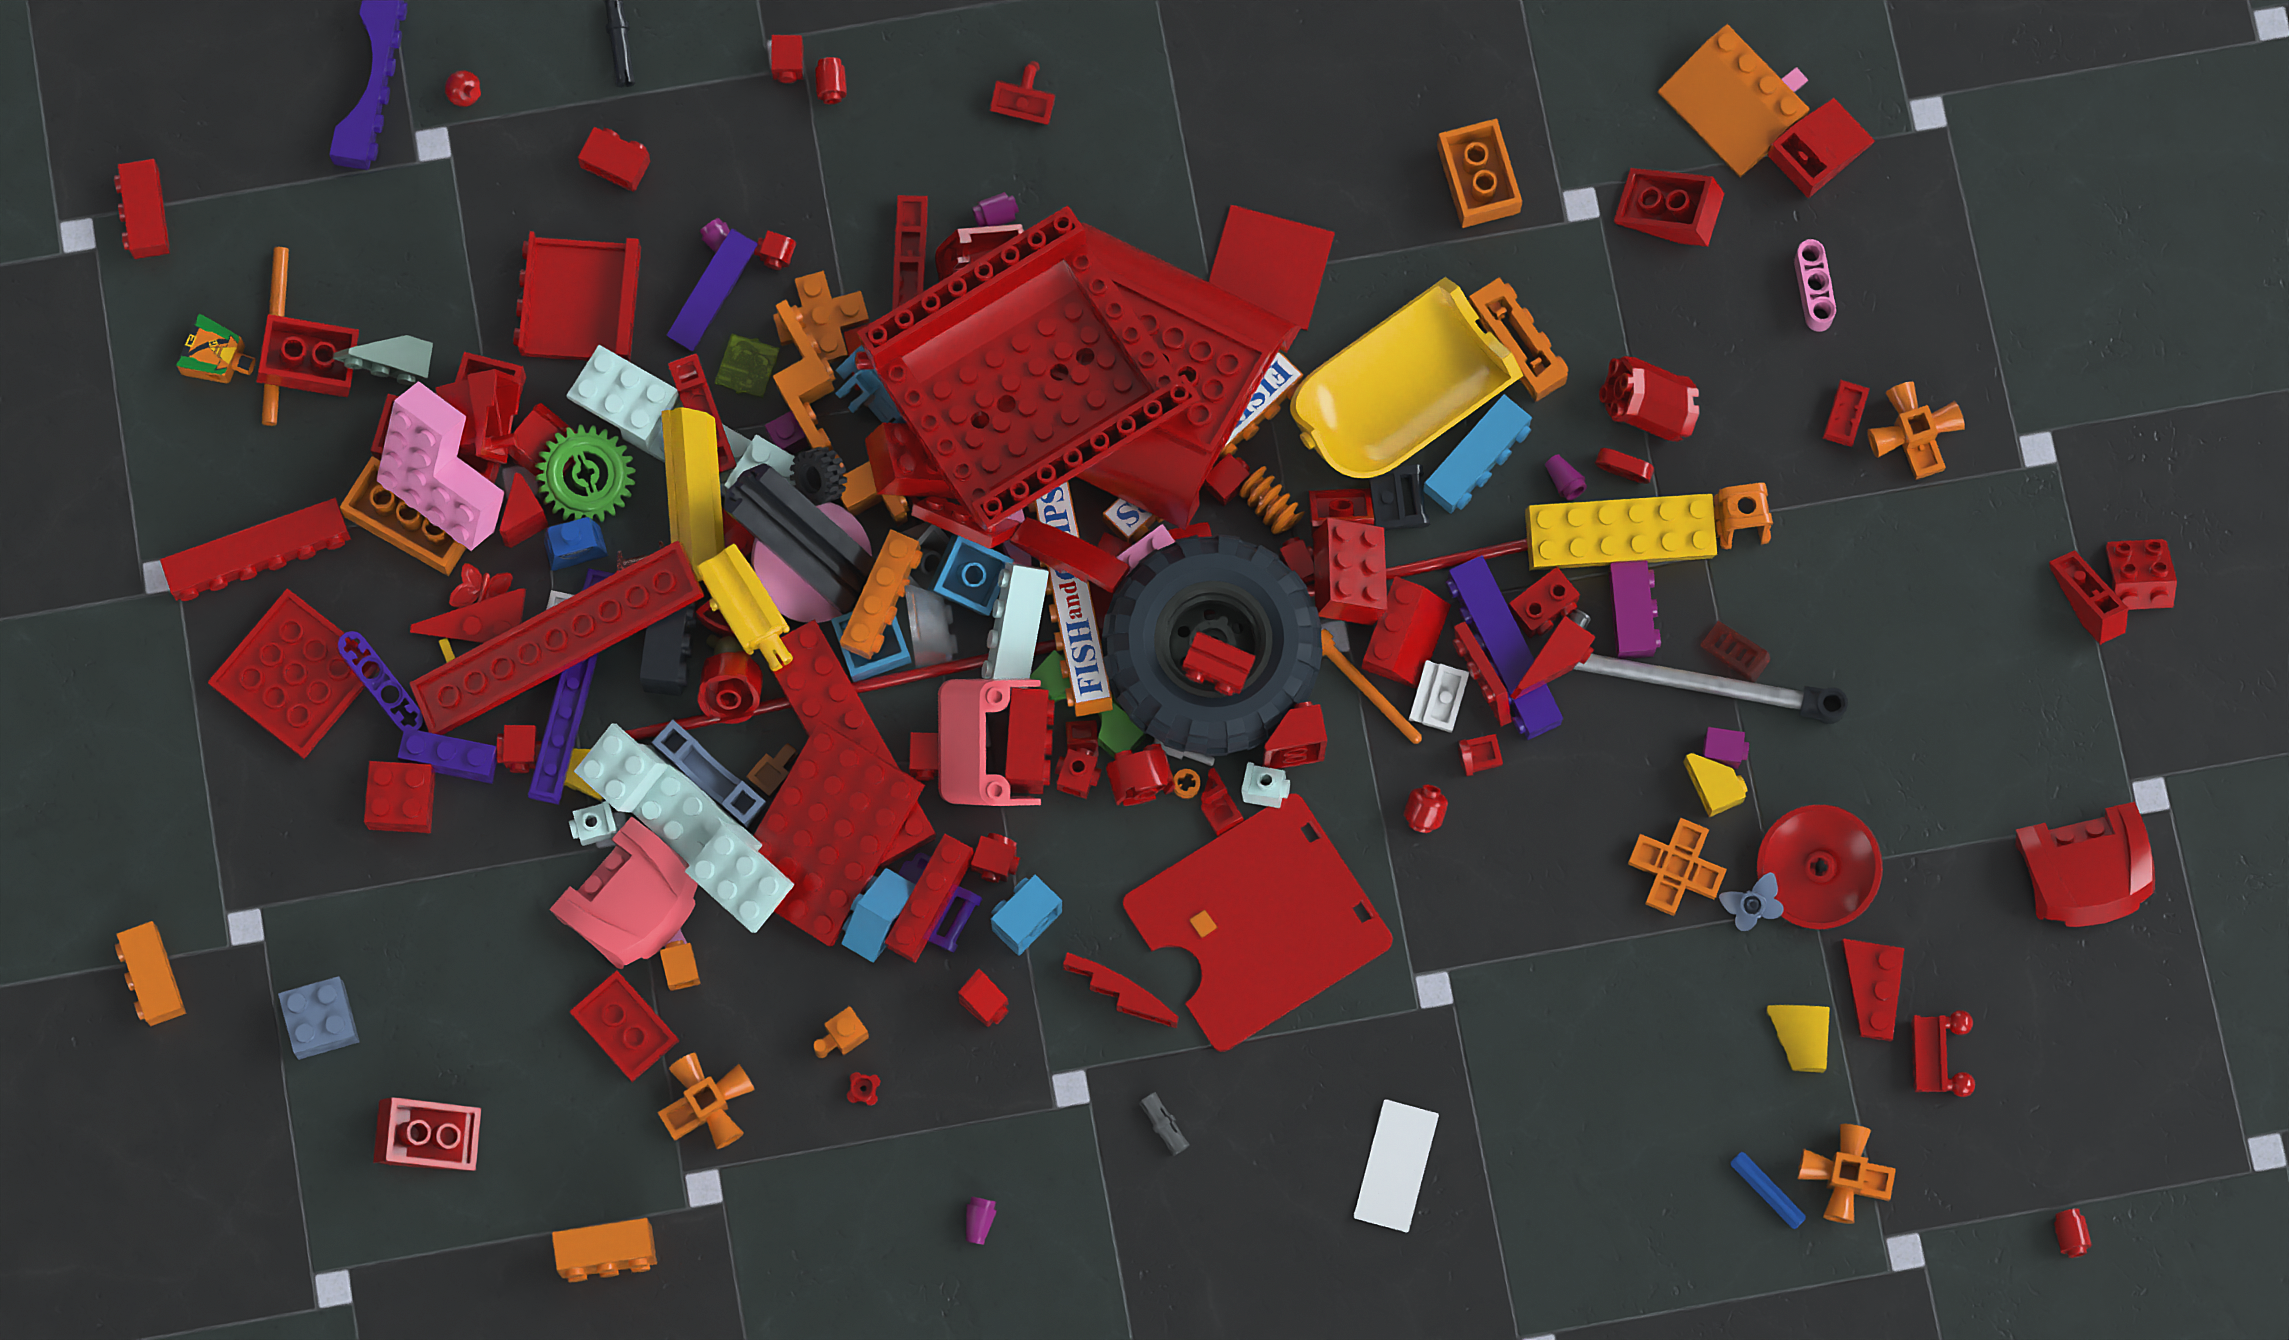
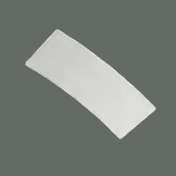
M1384 1100L1354 1213L1355 1219L1403 1232L1409 1231L1439 1117L1438 1113Z

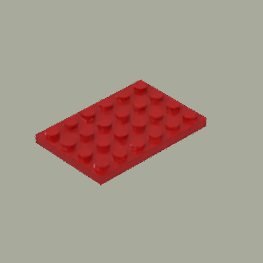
M819 721L753 835L762 844L758 852L795 884L773 912L827 946H833L846 920L853 912L850 910L853 901L859 893L863 895L867 884L874 876L925 785L831 726Z

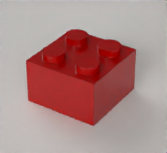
M369 761L364 823L369 830L431 833L436 776L432 764Z

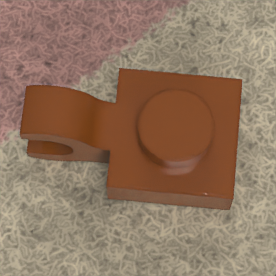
M787 743L774 759L766 753L748 773L747 779L771 798L787 778L789 772L785 767L798 756L797 750Z

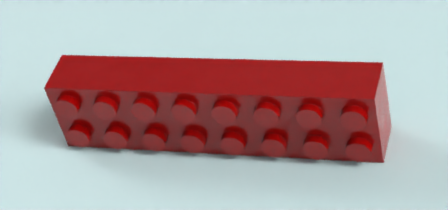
M814 619L781 637L780 639L788 652L792 654L793 660L785 666L780 656L775 654L783 668L777 671L771 670L808 738L811 736L817 723L822 721L899 769L816 620ZM763 656L765 662L767 663V665H768V667H769V664H768L767 660H766L765 657ZM918 801L915 802L880 863L881 868L936 839V833Z

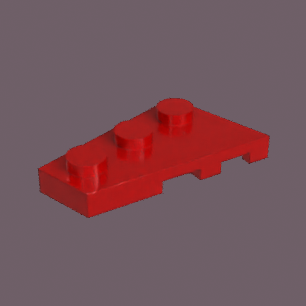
M1462 622L1454 626L1456 639L1453 640V645L1458 655L1465 657L1468 671L1472 678L1477 680L1481 692L1487 703H1489L1500 727L1512 722L1507 690L1466 622Z

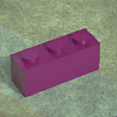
M1647 560L1610 563L1608 577L1616 658L1654 657L1656 647L1661 646L1660 630L1654 629L1653 618L1658 617L1657 600L1651 599L1650 588L1655 587L1654 570H1648Z

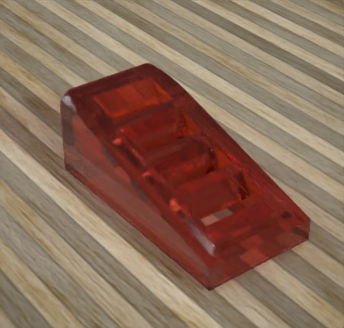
M1717 621L1700 644L1702 648L1752 683L1757 680L1771 660L1768 651L1720 621ZM1724 633L1727 637L1719 648L1715 647L1714 645ZM1735 641L1737 643L1729 655L1726 654V650ZM1743 649H1746L1745 655L1740 661H1737L1736 658ZM1756 656L1750 667H1747L1752 658Z

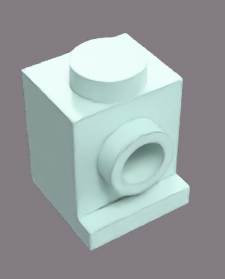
M1248 762L1241 789L1243 801L1280 808L1282 798H1287L1290 790V780H1286L1285 771L1255 766L1254 763ZM1261 782H1267L1270 784L1265 786L1262 785Z
M607 801L573 811L574 820L569 821L573 839L580 838L582 846L613 838L617 833L611 806ZM596 818L597 823L595 826L589 827L586 825L588 819Z

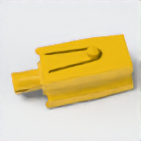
M735 544L730 545L717 556L704 561L696 567L712 596L709 600L710 607L713 612L719 608L748 655H752L754 650L760 649L772 671L783 668L775 654L780 656L785 666L793 660V656L788 652L779 636L783 632L788 633L790 628L757 574Z

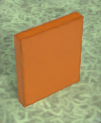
M1205 910L1189 920L1201 938L1217 928Z

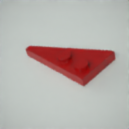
M519 588L411 624L410 632L485 643L522 623L526 589Z

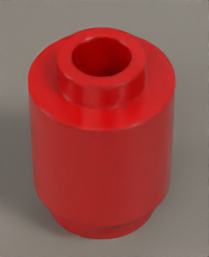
M828 57L818 60L817 67L815 68L817 98L823 100L825 104L840 103L841 99L847 96L845 67L841 64V59Z
M2070 1209L2055 1214L2056 1222H2054V1227L2061 1253H2068L2069 1258L2087 1254L2086 1249L2090 1248L2092 1244L2085 1216H2081L2079 1209Z

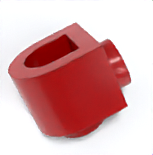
M767 230L765 239L759 238L754 255L759 256L760 261H764V265L771 269L781 270L782 267H788L796 242L789 237Z

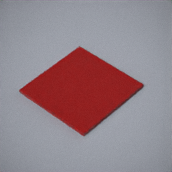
M1231 205L1209 283L1300 326L1302 330L1307 331L1335 232Z

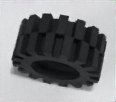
M817 447L801 452L792 460L795 464L790 466V471L794 472V474L790 475V481L795 480L796 483L793 486L815 506L840 498L842 496L841 493L846 490V487L842 485L847 483V477H843L842 474L847 472L846 468L840 467L839 464L843 462L840 457L835 459L837 453L834 450L829 451L828 447ZM815 469L818 470L821 476V484L816 477Z

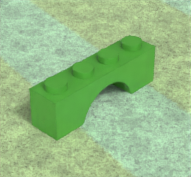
M1054 650L1030 675V679L1040 680V686H1034V688L1049 690V699L1055 700L1056 703L1066 699L1065 688H1070L1069 678L1063 679L1059 661L1065 660L1064 653L1060 655ZM1111 694L1113 710L1098 713L1102 724L1098 736V745L1115 759L1114 755L1118 752L1132 750L1133 752L1146 738V734L1129 720V716L1121 709V705L1116 702Z

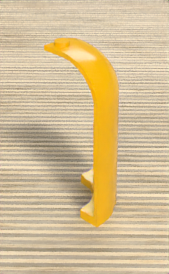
M1444 277L1312 371L1294 392L1290 403V412L1302 431L1300 438L1309 450L1314 448L1329 465L1344 475L1354 478H1370L1384 474L1400 465L1524 375L1512 352L1501 344L1490 331L1484 334L1475 323L1479 317L1469 304L1461 288Z

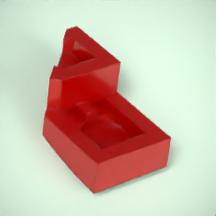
M1214 767L1209 769L1208 781L1205 791H1203L1201 796V810L1218 837L1244 822V819Z

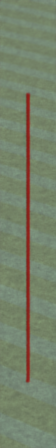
M1527 538L1386 568V581L1394 579L1395 576L1401 578L1458 566L1481 555L1486 560L1528 551ZM1315 584L1306 585L1309 596H1315ZM1206 610L1203 614L1204 618L1205 615L1215 614L1213 610ZM1098 630L1100 641L1102 642L1103 631ZM1055 639L1036 643L1034 656L1050 653L1054 650L1057 651ZM989 653L851 682L856 693L859 694L982 667L984 661L988 660ZM786 697L762 701L754 711L753 716L788 709L791 706ZM706 714L674 720L684 730L722 723L720 722L721 718L713 715L710 718ZM671 721L626 730L625 732L635 741L657 737Z

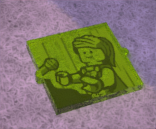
M731 334L715 384L734 389L737 394L744 392L763 398L780 349L761 343L758 338L752 340Z

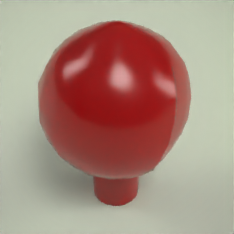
M466 70L452 73L445 83L447 99L459 107H467L474 104L481 95L480 80L475 74Z

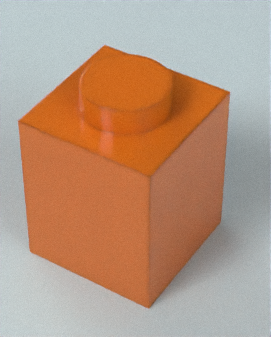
M683 940L673 941L666 944L665 949L660 950L670 992L701 984L691 943L684 944Z

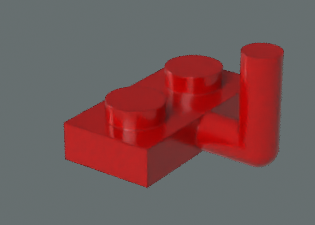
M1032 61L1024 68L1021 85L996 81L990 111L1048 125L1056 94L1032 89L1035 74L1040 68L1036 61Z

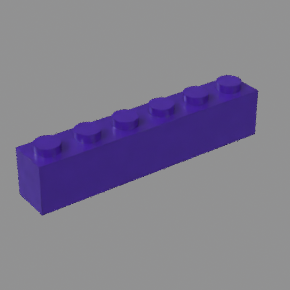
M1483 555L1450 569L1447 577L1448 581L1445 582L1447 590L1452 598L1457 597L1461 605L1459 613L1463 622L1471 625L1475 633V639L1507 690L1509 706H1511L1515 714L1512 717L1513 723L1518 733H1524L1527 740L1560 726L1563 716L1547 684L1515 700L1510 697L1534 661V658Z

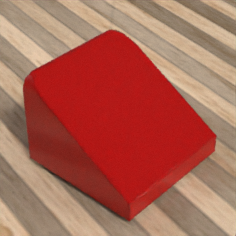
M1096 720L1065 722L1067 751L1068 749L1075 751L1076 748H1084L1093 752V757H1098Z

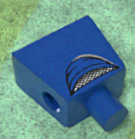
M590 517L546 529L544 545L552 571L608 556L601 528Z

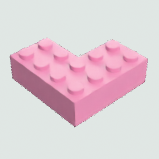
M418 381L394 400L376 481L386 490L391 491L405 501L409 507L414 508L425 516L432 524L440 527L452 536L456 542L461 543L469 550H473L495 531L504 491L457 457L466 416Z

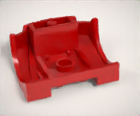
M2135 801L2105 808V817L2051 830H2048L2046 823L2016 829L2017 851H2020L2028 866L2034 888L2036 916L2040 920L2046 918L2049 920L2065 921L2067 927L2104 924L2137 911L2140 903L2155 892V868L2144 822Z

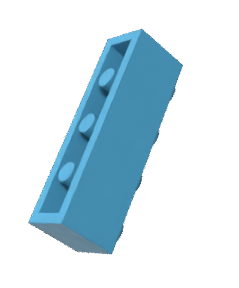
M1503 394L1424 484L1423 491L1450 514L1457 507L1462 510L1471 500L1472 495L1470 492L1476 485L1481 488L1492 475L1490 470L1496 463L1501 466L1512 453L1509 448L1516 441L1519 443L1523 442L1532 430L1529 428L1532 417Z

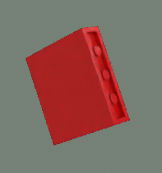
M530 231L529 241L523 242L522 250L523 259H527L526 270L520 271L519 280L520 288H524L523 299H518L517 317H521L520 328H515L514 346H518L520 355L589 361L598 345H601L630 362L641 254L639 239L626 238V244L538 238L535 236L534 231Z

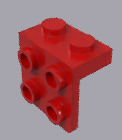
M2165 540L2111 541L2106 544V553L2113 577L2112 591L2124 602L2128 610L2173 608L2177 578L2168 544Z

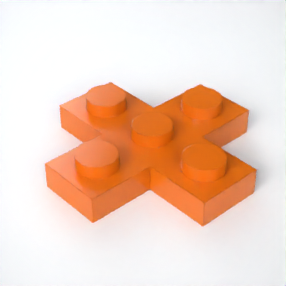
M824 271L795 278L796 288L802 305L798 310L806 325L803 331L805 333L811 331L821 351L818 355L819 359L821 360L825 357L828 363L847 359L848 354L841 330L869 323L861 291L831 298ZM773 314L781 346L794 343L779 314Z
M1680 818L1669 845L1645 835H1639L1628 865L1656 876L1646 900V905L1674 916L1685 888L1713 900L1716 898L1727 869L1698 858L1709 829Z

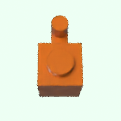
M849 1006L824 1023L829 1035L823 1039L816 1040L814 1042V1050L817 1057L824 1058L828 1052L838 1047L844 1056L869 1038V1034Z

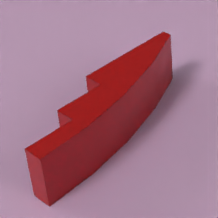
M897 195L892 310L924 292L928 196Z
M1029 517L1025 518L1010 539L1012 545L1059 573L1065 570L1086 584L1090 580L1112 594L1130 571L1129 564L1074 535Z
M1067 952L1063 964L1064 970L1092 978L1090 983L1091 991L1118 998L1116 1011L1177 1028L1178 1016L1154 995L1127 977L1099 963Z

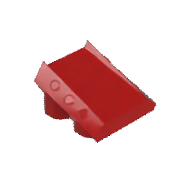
M539 403L534 406L529 415L513 432L517 434L519 443L518 445L509 446L508 454L512 457L514 463L526 468L536 477L544 472L536 469L535 465L546 462L539 457V452L550 453L546 442L550 441L557 444L555 434L559 433L566 438V429L570 426L543 403ZM573 457L569 458L564 465L563 478L575 464Z

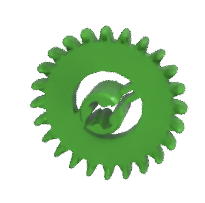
M579 425L578 433L575 434L570 427H567L566 438L556 433L557 444L550 441L546 442L550 453L539 452V457L546 462L535 465L536 469L544 472L535 477V481L544 482V485L537 492L539 494H549L544 499L543 504L546 505L554 502L553 514L561 509L564 510V521L571 514H574V520L581 519L582 516L590 517L593 520V515H596L600 522H604V511L614 517L616 513L613 505L624 508L625 504L620 497H631V493L625 486L635 485V481L627 476L634 474L636 470L632 467H627L626 464L631 462L633 457L622 456L627 446L616 447L618 436L608 440L607 429H604L600 435H597L594 425L591 426L589 433L585 432L583 425ZM584 453L596 455L607 467V483L600 492L596 488L600 474L599 468L594 462L586 460ZM571 457H573L575 462L570 476L571 483L576 489L586 491L587 496L573 493L564 482L563 468ZM581 468L586 473H592L589 484L584 478L578 479Z

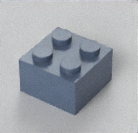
M339 976L278 993L293 1053L298 1059L359 1043L346 988Z

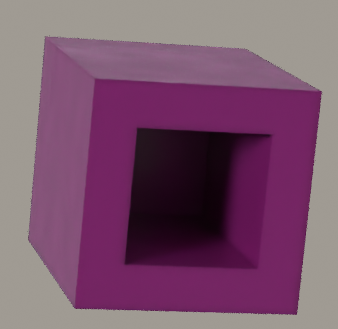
M792 411L765 425L766 435L770 442L789 454L793 455L808 447L806 436Z
M1708 727L1704 737L1702 757L1730 768L1738 769L1741 761H1746L1748 757L1749 742H1744L1745 732Z

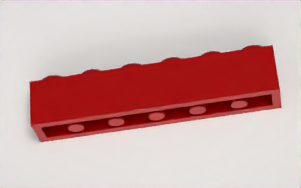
M336 498L170 555L160 559L171 594L175 600L188 601L198 597L199 592L208 589L211 591L223 589L228 586L230 581L239 578L242 581L257 576V572L267 568L269 570L280 569L287 565V561L296 558L299 560L311 558L316 555V551L324 548L329 550L340 548L351 537Z

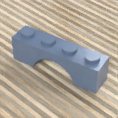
M674 720L652 741L654 748L746 830L766 809L765 800L717 762L696 739Z

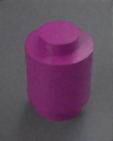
M1006 192L981 200L977 206L972 207L978 227L1007 224L1015 221L1014 214L1019 213L1013 195L1008 197Z

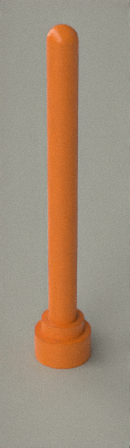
M1326 628L1321 631L1322 656L1326 655L1412 743H1420L1422 740L1421 734L1335 647L1334 636Z

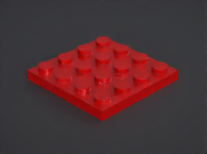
M288 588L207 682L213 689L303 759L307 757L365 688L337 650L338 640L344 632ZM349 638L345 639L346 646L344 650L346 652L353 651L358 657L352 660L356 666L361 659L370 656L367 650L361 655L357 650L358 643L356 641H351ZM368 661L362 666V673L368 679H372L379 671L378 665L372 661Z

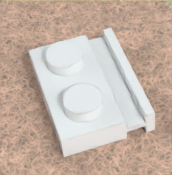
M1426 660L1409 720L1452 733L1469 672Z

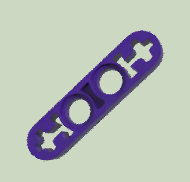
M355 631L344 633L337 643V650L344 661L401 732H404V728L418 730L423 723V715L418 706L360 633ZM346 638H349L351 641L354 639L359 641L357 650L361 655L365 650L370 654V656L361 659L357 666L352 662V660L358 658L353 651L346 652L344 650ZM368 661L375 662L379 667V674L374 679H368L362 673V666ZM393 686L397 689L398 699L396 702L386 703L382 700L381 691L384 687ZM403 699L408 703V705L403 706L406 713L414 712L417 716L414 719L416 724L414 727L409 724L403 726L401 721L404 717L398 710L394 715L390 710L397 707Z

